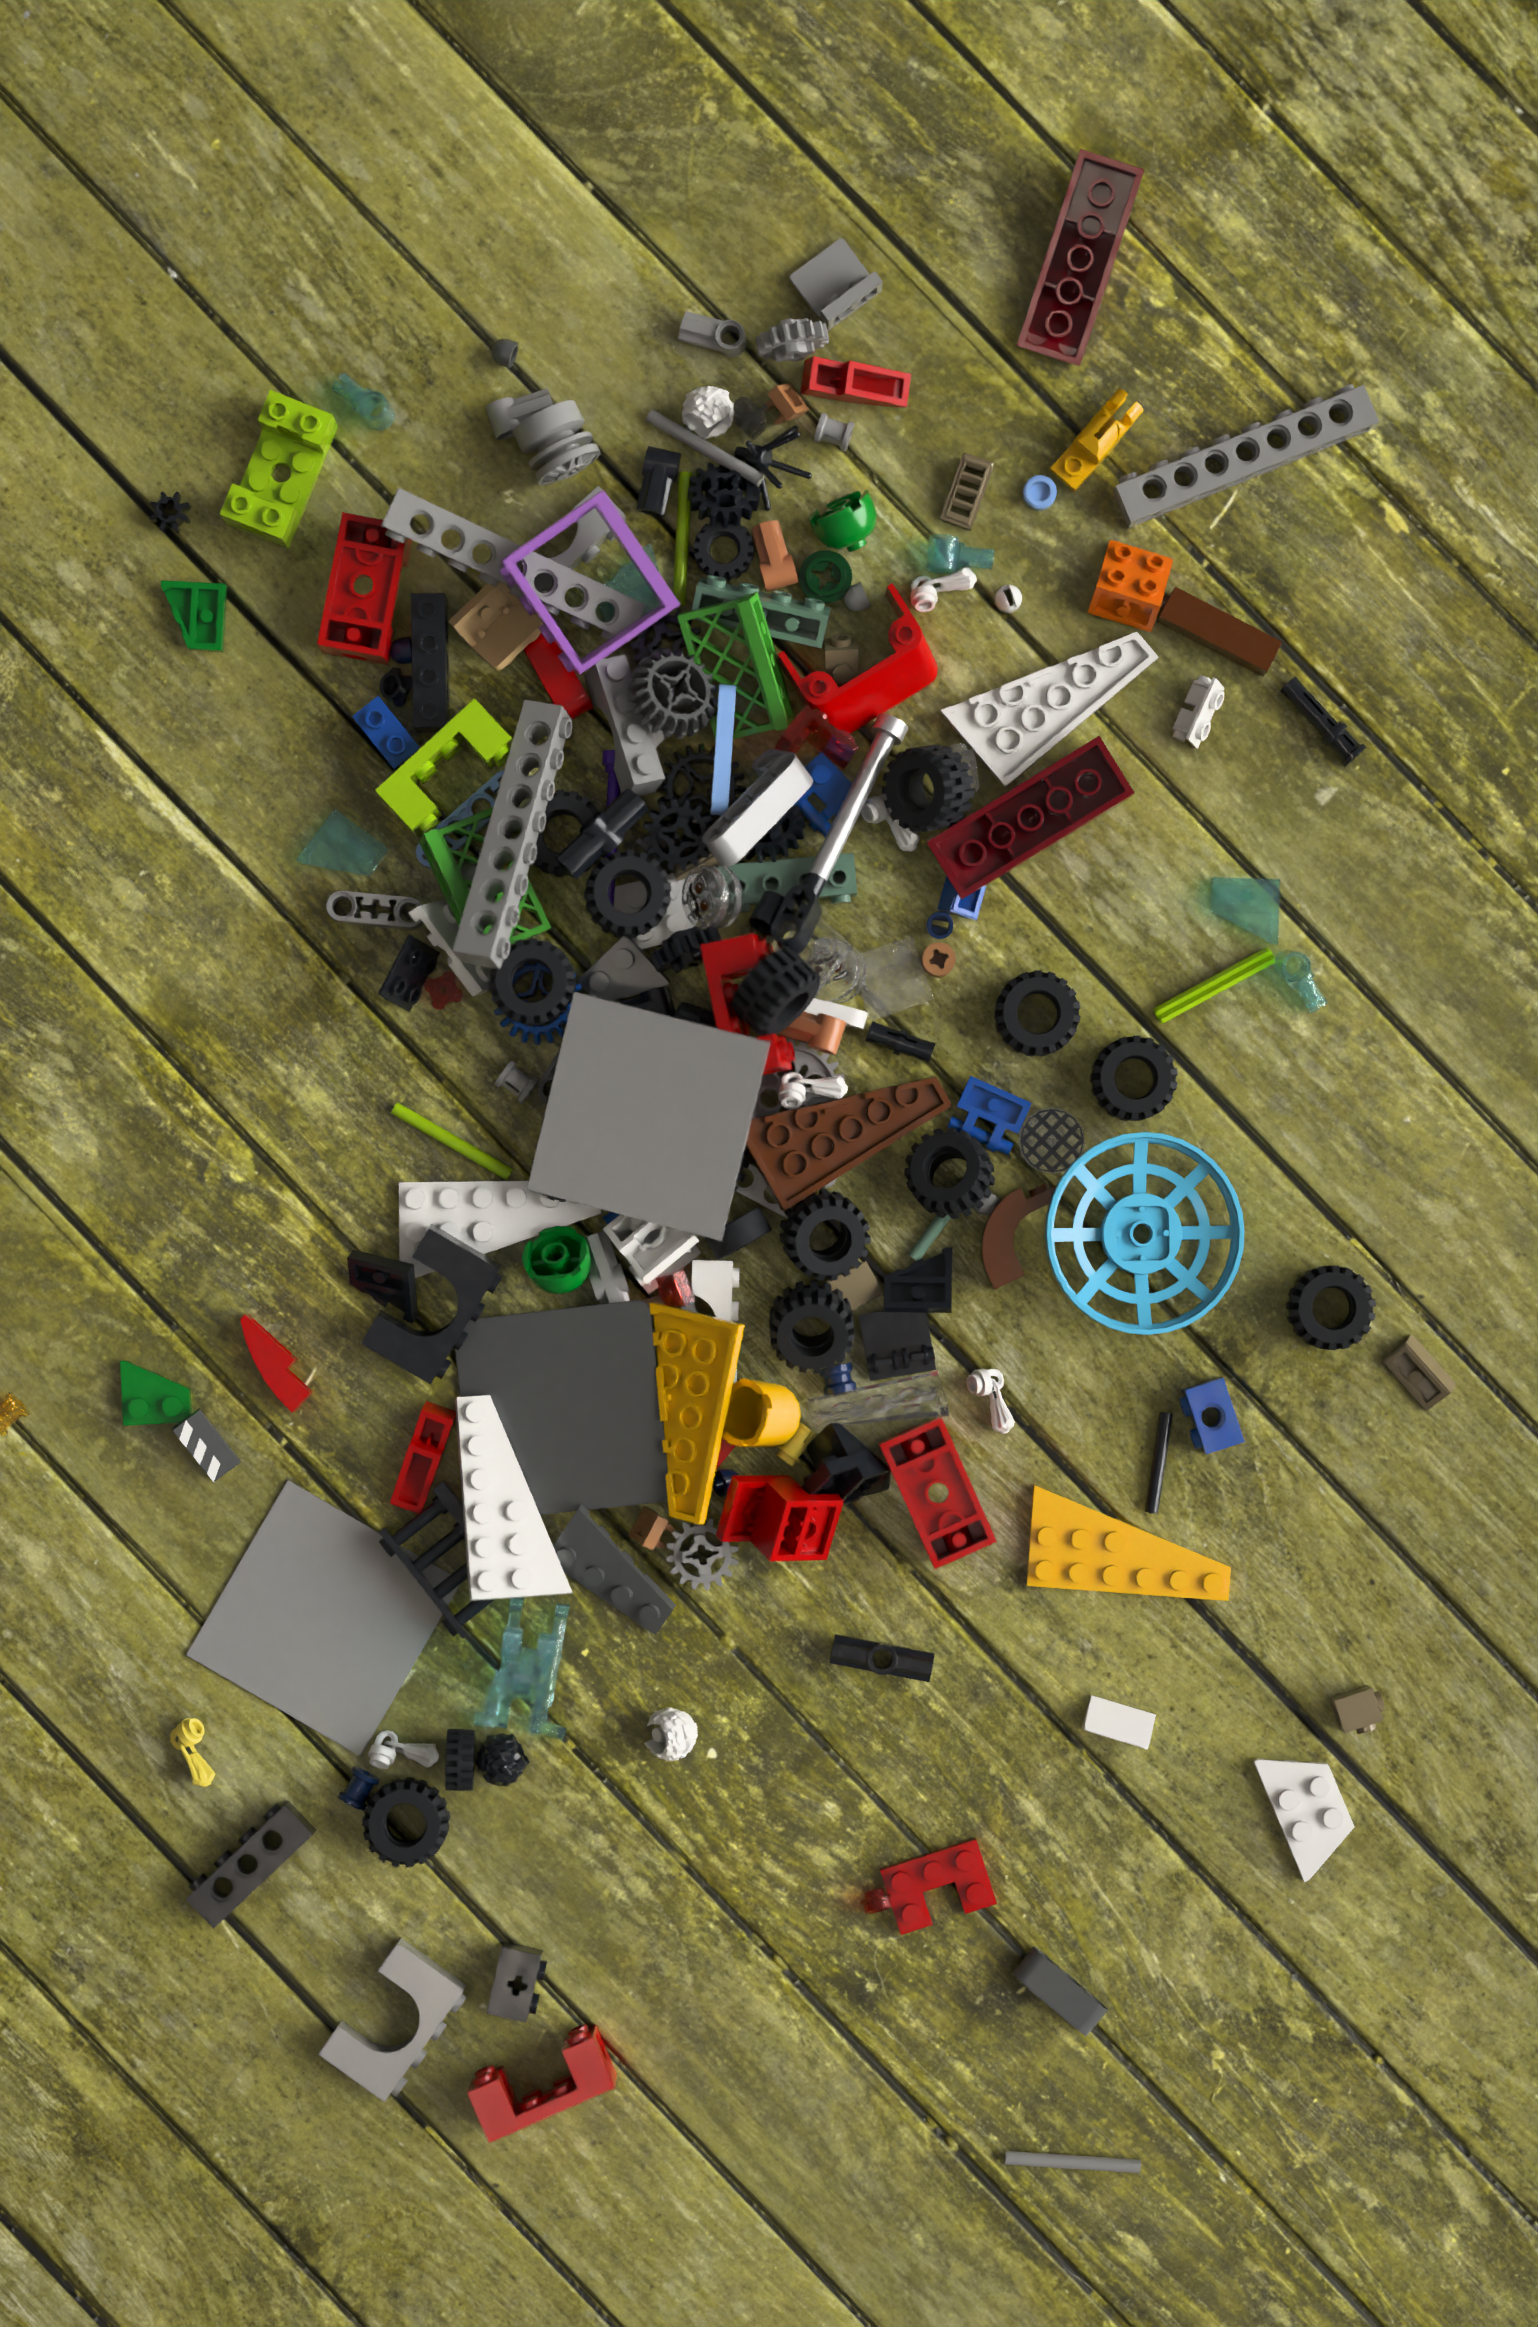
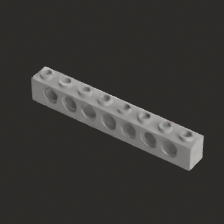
M1353 384L1347 385L1335 391V397L1323 401L1322 397L1312 399L1303 405L1305 408L1295 413H1292L1291 409L1285 410L1273 416V422L1263 426L1260 422L1253 423L1243 428V434L1234 438H1230L1229 434L1213 440L1211 442L1212 446L1200 451L1198 447L1181 453V459L1170 464L1167 459L1151 465L1149 467L1150 472L1140 476L1137 475V472H1133L1118 479L1119 484L1115 486L1113 494L1127 528L1129 529L1375 429L1379 420L1365 386L1362 385L1354 388ZM1334 409L1341 411L1345 416V422H1333L1329 417V411ZM1301 422L1310 423L1314 428V434L1311 436L1301 434L1298 424ZM1272 434L1280 436L1283 440V447L1278 449L1272 448L1267 442V436ZM1239 447L1248 448L1252 452L1253 458L1249 461L1240 460L1236 455V449ZM1210 459L1218 461L1221 464L1222 471L1217 474L1210 473L1205 467V462ZM1185 472L1189 475L1191 484L1188 486L1178 485L1174 480V474ZM1148 484L1155 485L1160 491V496L1156 499L1146 497L1143 493V487Z
M400 488L397 489L381 526L387 528L386 536L401 543H404L407 537L419 543L416 550L435 558L437 552L449 557L448 565L465 573L468 567L480 572L478 579L497 587L499 581L508 585L499 571L503 568L500 560L521 547L517 543ZM417 514L424 515L429 521V528L422 535L415 534L410 528V521ZM448 529H454L460 536V543L454 549L445 548L441 542L443 532ZM478 544H485L490 548L491 557L486 563L479 564L472 557L473 548ZM534 551L519 560L522 567L521 573L548 612L558 616L560 610L573 615L570 622L589 630L592 624L602 629L601 636L608 640L639 619L646 606L642 602ZM540 573H547L552 579L551 588L544 593L538 592L534 586V579ZM516 584L511 587L510 594L518 598L523 596ZM572 587L580 589L583 595L582 602L576 607H570L565 601V593ZM601 602H608L613 608V615L607 621H600L595 614L596 607Z
M524 700L453 947L454 954L463 963L501 969L503 959L508 957L512 927L517 925L519 919L518 906L520 898L527 891L528 870L530 864L534 863L537 856L536 842L539 832L544 830L546 824L545 810L548 801H551L554 796L556 771L562 767L564 743L572 732L571 717L562 705ZM548 736L543 744L537 745L541 738ZM539 767L536 774L528 776L532 769ZM530 798L526 806L519 807L523 800ZM521 830V833L516 838L510 839L513 832ZM512 861L508 869L501 871L502 866L506 862ZM503 892L500 900L492 902L495 895ZM494 924L492 931L483 934L484 929L488 925Z

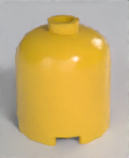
M744 1378L739 1379L732 1386L722 1437L729 1444L739 1447H774L785 1444L794 1436L801 1418L800 1405L794 1393L787 1387L779 1384Z

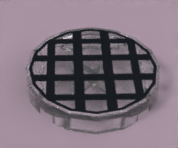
M1054 1107L1040 1109L1030 1115L1023 1123L1018 1139L1020 1154L1027 1165L1038 1172L1046 1174L1065 1172L1083 1154L1086 1141L1083 1127L1077 1118L1064 1109Z

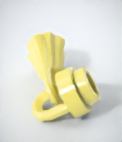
M186 1718L172 1730L170 1742L174 1748L181 1750L188 1764L193 1785L206 1787L211 1785L216 1774L194 1747V1745L202 1740L205 1732L204 1726L198 1719ZM188 1746L192 1751V1753L188 1754L185 1749Z

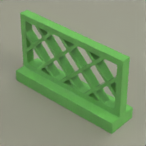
M758 592L746 594L739 599L680 613L677 616L689 656L694 655L695 664H702L699 656L704 647L720 656L714 670L706 666L703 670L705 674H713L709 684H712L715 679L724 685H736V692L751 701L744 714L735 710L734 717L739 719L740 722L737 728L733 730V739L776 729V731L788 729L794 723L796 717ZM736 609L739 624L735 631L718 621L723 611ZM717 613L715 618L708 616L710 614ZM700 618L710 624L704 639L691 631L688 620ZM714 628L731 636L724 651L708 642ZM741 628L743 631V635L739 634ZM735 639L748 648L749 656L745 663L728 654ZM695 642L698 643V644H700L698 650H697V647H696ZM724 659L741 668L734 683L717 673ZM750 661H752L754 668L749 666ZM745 671L758 680L759 687L755 695L738 686ZM760 693L762 694L763 700L758 697ZM755 703L767 710L769 722L759 724L748 717ZM714 707L715 714L709 721L716 740L717 712ZM744 723L749 725V727L742 728Z
M494 807L439 830L433 829L426 832L419 840L458 927L460 926L469 895L468 887L471 888L472 881L463 878L460 869L463 861L477 866L478 859L468 856L466 853L472 839L484 843L485 837L474 832L478 822L491 818ZM472 825L470 831L463 829L465 827ZM456 832L468 837L462 853L449 848L444 836ZM454 857L459 858L458 865H457V863H456ZM512 861L509 862L507 869L511 866ZM528 879L527 891L522 895L518 906L519 916L522 909L535 913L540 925L532 929H527L520 925L512 927L509 937L510 946L514 945L515 941L521 939L525 941L551 929L550 923ZM502 893L494 896L496 898L495 902L502 898ZM526 897L528 898L531 905L525 903ZM488 925L484 929L483 934L489 933L488 931L491 925ZM514 930L521 932L520 934L512 937Z

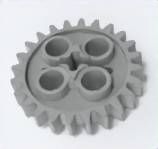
M788 1039V1042L791 1041L794 1047L795 1061L792 1063L795 1066V1072L799 1073L803 1065L808 1066V1071L803 1079H808L811 1076H819L821 1078L841 1076L845 1078L844 1074H834L833 1072L838 1067L839 1062L831 1064L826 1062L830 1054L823 1053L820 1056L817 1054L818 1050L813 1048L807 1049L806 1043L801 1042L798 1047L794 1046L793 1040ZM777 1073L762 1076L752 1118L777 1113L781 1108V1101L774 1108H766L760 1102V1096L764 1091L773 1090L777 1093L779 1092L782 1078ZM790 1078L788 1082H792L795 1078ZM806 1092L805 1101L801 1106L837 1098Z

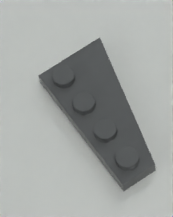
M581 1504L553 1545L564 1573L656 1635L676 1604L647 1573L643 1574L634 1565V1559L625 1550H620L609 1538L611 1535L602 1525L598 1526L588 1515L590 1512Z

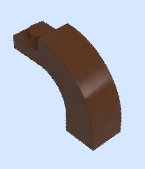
M1046 1182L1029 1190L1031 1197L1028 1199L1025 1198L1020 1187L1005 1196L987 1218L981 1236L980 1254L984 1272L993 1290L1025 1275L1013 1248V1237L1016 1227L1026 1215L1049 1204L1056 1186L1049 1188Z

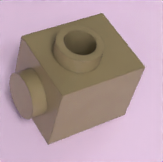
M1369 1685L1329 1697L1339 1729L1344 1733L1356 1730L1357 1734L1369 1732L1377 1728L1375 1723L1383 1721L1381 1711L1385 1710L1382 1696L1379 1691L1374 1692L1373 1688Z

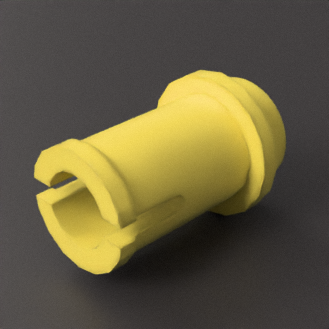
M799 1423L794 1436L783 1446H778L779 1452L776 1456L793 1467L796 1462L800 1463V1455L817 1434L802 1423Z

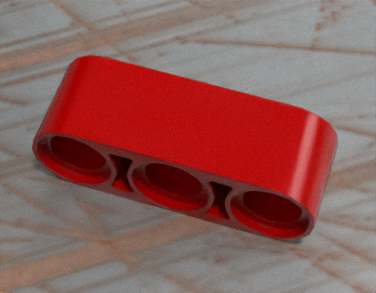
M540 633L538 638L529 643L523 650L552 703L562 705L571 717V720L593 709L594 706L575 671L568 672L561 663L558 655L562 651L555 641L549 644L542 633Z

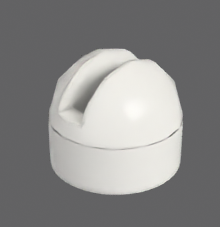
M1013 585L1002 586L995 596L997 608L1004 613L1015 612L1022 602L1020 590ZM1005 590L1010 591L1015 603L1014 605L1009 606L1008 599L1004 593Z

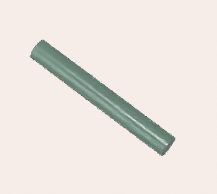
M937 1215L908 1253L911 1258L918 1261L923 1257L951 1219L949 1215H946L945 1219L937 1217Z

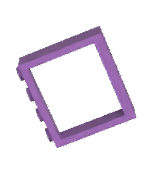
M604 491L598 492L500 560L503 568L499 570L510 587L516 584L523 594L519 601L530 616L536 613L542 622V625L538 627L549 644L555 641L562 651L558 658L568 672L574 669L577 674H582L680 605ZM595 508L659 602V605L580 659L515 563Z

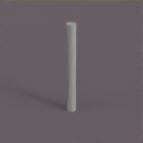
M651 410L647 415L646 421L727 469L739 472L744 479L756 486L762 483L765 475L655 410Z
M1005 2151L1004 2158L1005 2165L1140 2173L1141 2168L1140 2159Z

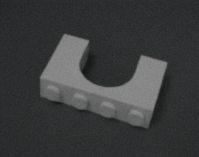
M402 1938L398 1940L378 1971L408 1992L415 2000L420 2017L416 2033L409 2040L399 2045L383 2046L370 2041L341 2020L318 2054L384 2102L390 2094L395 2097L399 2094L407 2082L403 2075L410 2066L414 2069L419 2066L427 2054L423 2047L430 2038L433 2041L438 2039L447 2026L443 2022L445 2016L449 2011L455 2014L467 1998L462 1994L466 1987L464 1982Z

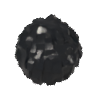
M491 1734L481 1744L475 1764L487 1783L508 1787L510 1784L517 1782L518 1778L523 1774V1770L529 1764V1759L524 1755L523 1748L516 1740L517 1738L514 1734Z

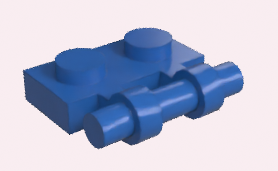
M821 752L805 767L813 778V783L793 806L798 805L800 812L810 821L808 825L815 832L818 830L826 838L831 827L828 820L833 815H837L852 783ZM813 793L826 806L820 813L807 800Z
M970 1076L956 1106L968 1112L965 1121H962L952 1116L947 1128H955L958 1133L961 1130L966 1131L972 1138L975 1137L979 1143L985 1145L986 1150L993 1153L997 1150L1009 1155L1013 1143L1002 1138L1005 1129L1018 1134L1032 1103ZM978 1117L996 1125L992 1134L974 1126Z

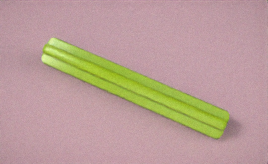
M1266 947L1158 1005L1153 1009V1013L1157 1021L1163 1024L1274 964L1275 957L1272 951Z

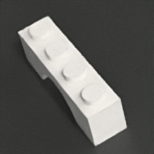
M692 1260V1294L706 1301L713 1309L716 1318L738 1322L739 1302L732 1301V1288H739L740 1268H733V1261ZM737 1369L735 1370L733 1384L737 1381Z

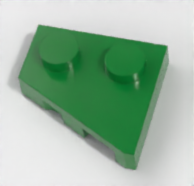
M161 580L162 590L167 597L172 609L171 611L179 625L188 649L190 651L223 652L227 585L222 583Z
M127 1360L120 1361L123 1426L180 1423L192 1414L191 1388L164 1378L162 1375L148 1371Z

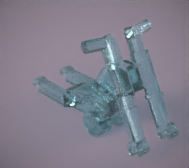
M525 1597L511 1598L508 1625L505 1627L500 1658L502 1660L500 1671L494 1673L488 1699L485 1702L484 1712H475L474 1726H497L507 1729L512 1700H516L517 1697L530 1699V1703H533L528 1732L544 1734L563 1741L567 1728L548 1722L547 1714L549 1707H552L570 1605L557 1604L552 1634L540 1632L537 1649L522 1647L524 1629H520V1622Z

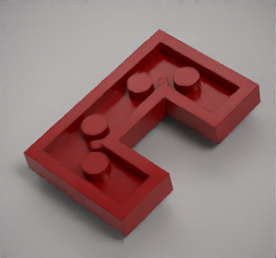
M976 1837L880 1868L901 1935L933 1925L923 1892L955 1882L965 1914L997 1904Z

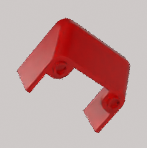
M893 583L887 586L885 597L899 617V619L891 624L888 631V640L895 653L841 687L837 686L834 679L828 673L822 671L812 672L801 679L784 650L778 654L781 669L821 733L829 740L839 741L848 737L875 720L878 714L888 712L930 686L937 677L938 666L924 634Z

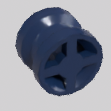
M851 1362L834 1365V1368L829 1371L826 1367L821 1368L820 1376L825 1380L824 1396L857 1389L856 1382L851 1379L850 1375L853 1369Z

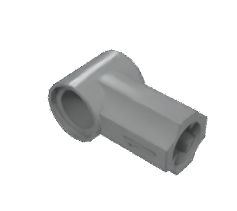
M685 312L680 326L678 338L680 342L719 351L727 357H736L744 352L747 340L743 326L735 320L723 321ZM726 333H737L740 336L738 342L733 345L724 344L722 338Z
M546 388L516 399L507 397L493 401L486 405L485 409L495 439L504 440L514 437L513 430L521 422L553 405Z

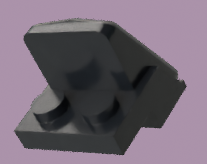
M836 1422L828 1424L808 1444L807 1453L817 1470L803 1479L804 1484L801 1487L808 1494H838L844 1500L843 1505L858 1501L863 1496L889 1489L891 1479L889 1466L842 1424Z

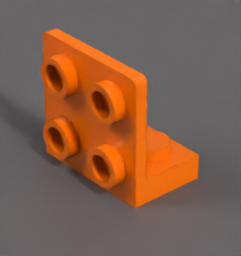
M1110 540L1087 613L1151 632L1162 604L1173 559Z

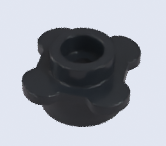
M393 667L382 677L380 692L384 698L392 699L395 706L401 707L406 703V696L409 694L410 689L413 688L412 676H405L401 673L400 668Z

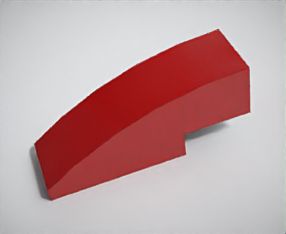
M812 356L804 361L800 394L858 404L905 408L908 402L911 374L850 360L843 363Z
M244 1314L240 1322L245 1341L255 1365L276 1397L291 1413L296 1412L314 1392L290 1370L298 1358L250 1314Z
M429 1401L425 1402L421 1409L412 1440L409 1443L390 1504L418 1514L424 1510L456 1420V1411Z

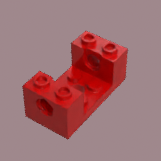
M342 512L317 646L324 654L389 666L390 647L395 634L391 627L402 567L408 566L412 540L406 537L404 543H401L386 536L387 528L381 526L382 519ZM361 577H368L373 581L372 590L364 595L355 592L354 584L356 580Z
M751 933L700 945L717 1029L749 1037L748 1024L731 1007L732 999L739 987V984H734V979L746 977L760 961L773 953L774 950L771 942L767 943L766 938ZM777 1034L755 1037L756 1039L770 1042L762 1076L793 1070L791 1062L795 1061V1052L791 1041L787 1042L785 1036L777 1037Z
M940 1415L878 1442L934 1569L997 1542ZM935 1483L944 1484L948 1490L947 1498L939 1503L931 1501L928 1496L929 1488Z
M586 2024L579 2025L569 2030V2036L564 2039L565 2046L562 2047V2054L572 2075L553 2082L554 2087L544 2092L538 2088L522 2096L523 2101L521 2102L517 2099L503 2065L498 2068L488 2065L474 2073L476 2077L471 2080L467 2094L489 2143L615 2088L617 2072L596 2025L589 2028Z

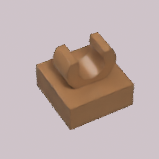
M791 383L774 387L767 393L771 400L767 401L763 406L765 411L771 410L775 406L779 410V417L773 421L775 425L800 418L809 411V408Z
M644 1506L628 1536L641 1545L654 1550L655 1546L658 1548H665L666 1546L665 1543L659 1540L663 1531L673 1532L675 1529L668 1523L669 1520L656 1511Z

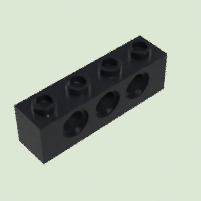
M411 593L413 728L416 733H437L450 721L448 599L445 593Z
M290 1801L283 1807L276 1803L263 1816L267 1822L259 1830L252 1826L238 1839L242 1844L240 1848L233 1854L227 1850L213 1863L217 1869L209 1877L203 1873L189 1886L193 1892L186 1900L213 1929L315 1833L316 1829ZM267 1831H277L282 1837V1844L278 1847L270 1846L265 1838ZM242 1855H253L257 1859V1868L255 1870L245 1869L241 1864ZM225 1877L232 1882L233 1890L231 1893H222L218 1890L216 1886L218 1878Z

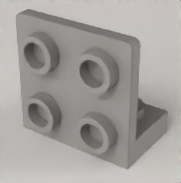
M843 238L835 241L790 275L792 284L819 320L822 321V324L826 323L828 331L882 292L883 281L875 271L869 274Z

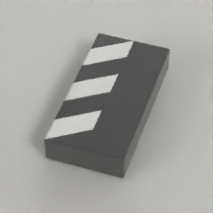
M200 1408L173 1427V1432L213 1482L241 1463V1459Z

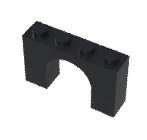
M433 1224L429 1227L412 1257L440 1273L451 1282L458 1298V1309L455 1317L450 1323L438 1330L420 1331L380 1310L361 1342L362 1345L430 1385L435 1376L439 1379L443 1378L451 1364L446 1359L452 1348L459 1351L468 1336V1333L463 1331L469 1320L477 1321L485 1307V1304L480 1301L486 1291L493 1294L503 1277L498 1274L501 1264Z

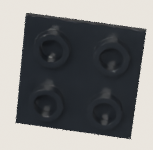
M408 934L378 995L410 1012L413 1005L420 999L422 987L428 976L435 970L440 952Z
M879 1311L859 1315L870 1381L936 1370L934 1349L932 1347L926 1313Z

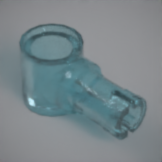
M346 373L338 377L345 386L337 380L334 382L332 390L353 405V410L360 414L372 429L383 431L393 424L395 420L394 409L382 393L372 391L369 388L364 389ZM383 406V410L379 415L370 416L371 411L375 407Z
M934 534L929 536L926 568L928 571L950 574L956 572V569H961L962 566L992 569L994 549L967 547L965 543L959 542L958 537L952 535Z
M1284 950L1276 956L1274 963L1276 973L1287 981L1292 990L1296 989L1308 1008L1309 1013L1319 1010L1318 1006L1324 1007L1328 1003L1312 979L1314 974L1311 971V962L1305 954L1295 950ZM1296 957L1299 961V968L1295 973L1289 975L1286 970V963L1290 958Z

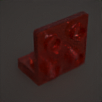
M805 705L781 734L774 749L793 752L796 755L807 741L819 752H823L839 768L845 770L859 747L848 732L842 729L837 730L829 723L828 717L822 711L816 708L811 709Z

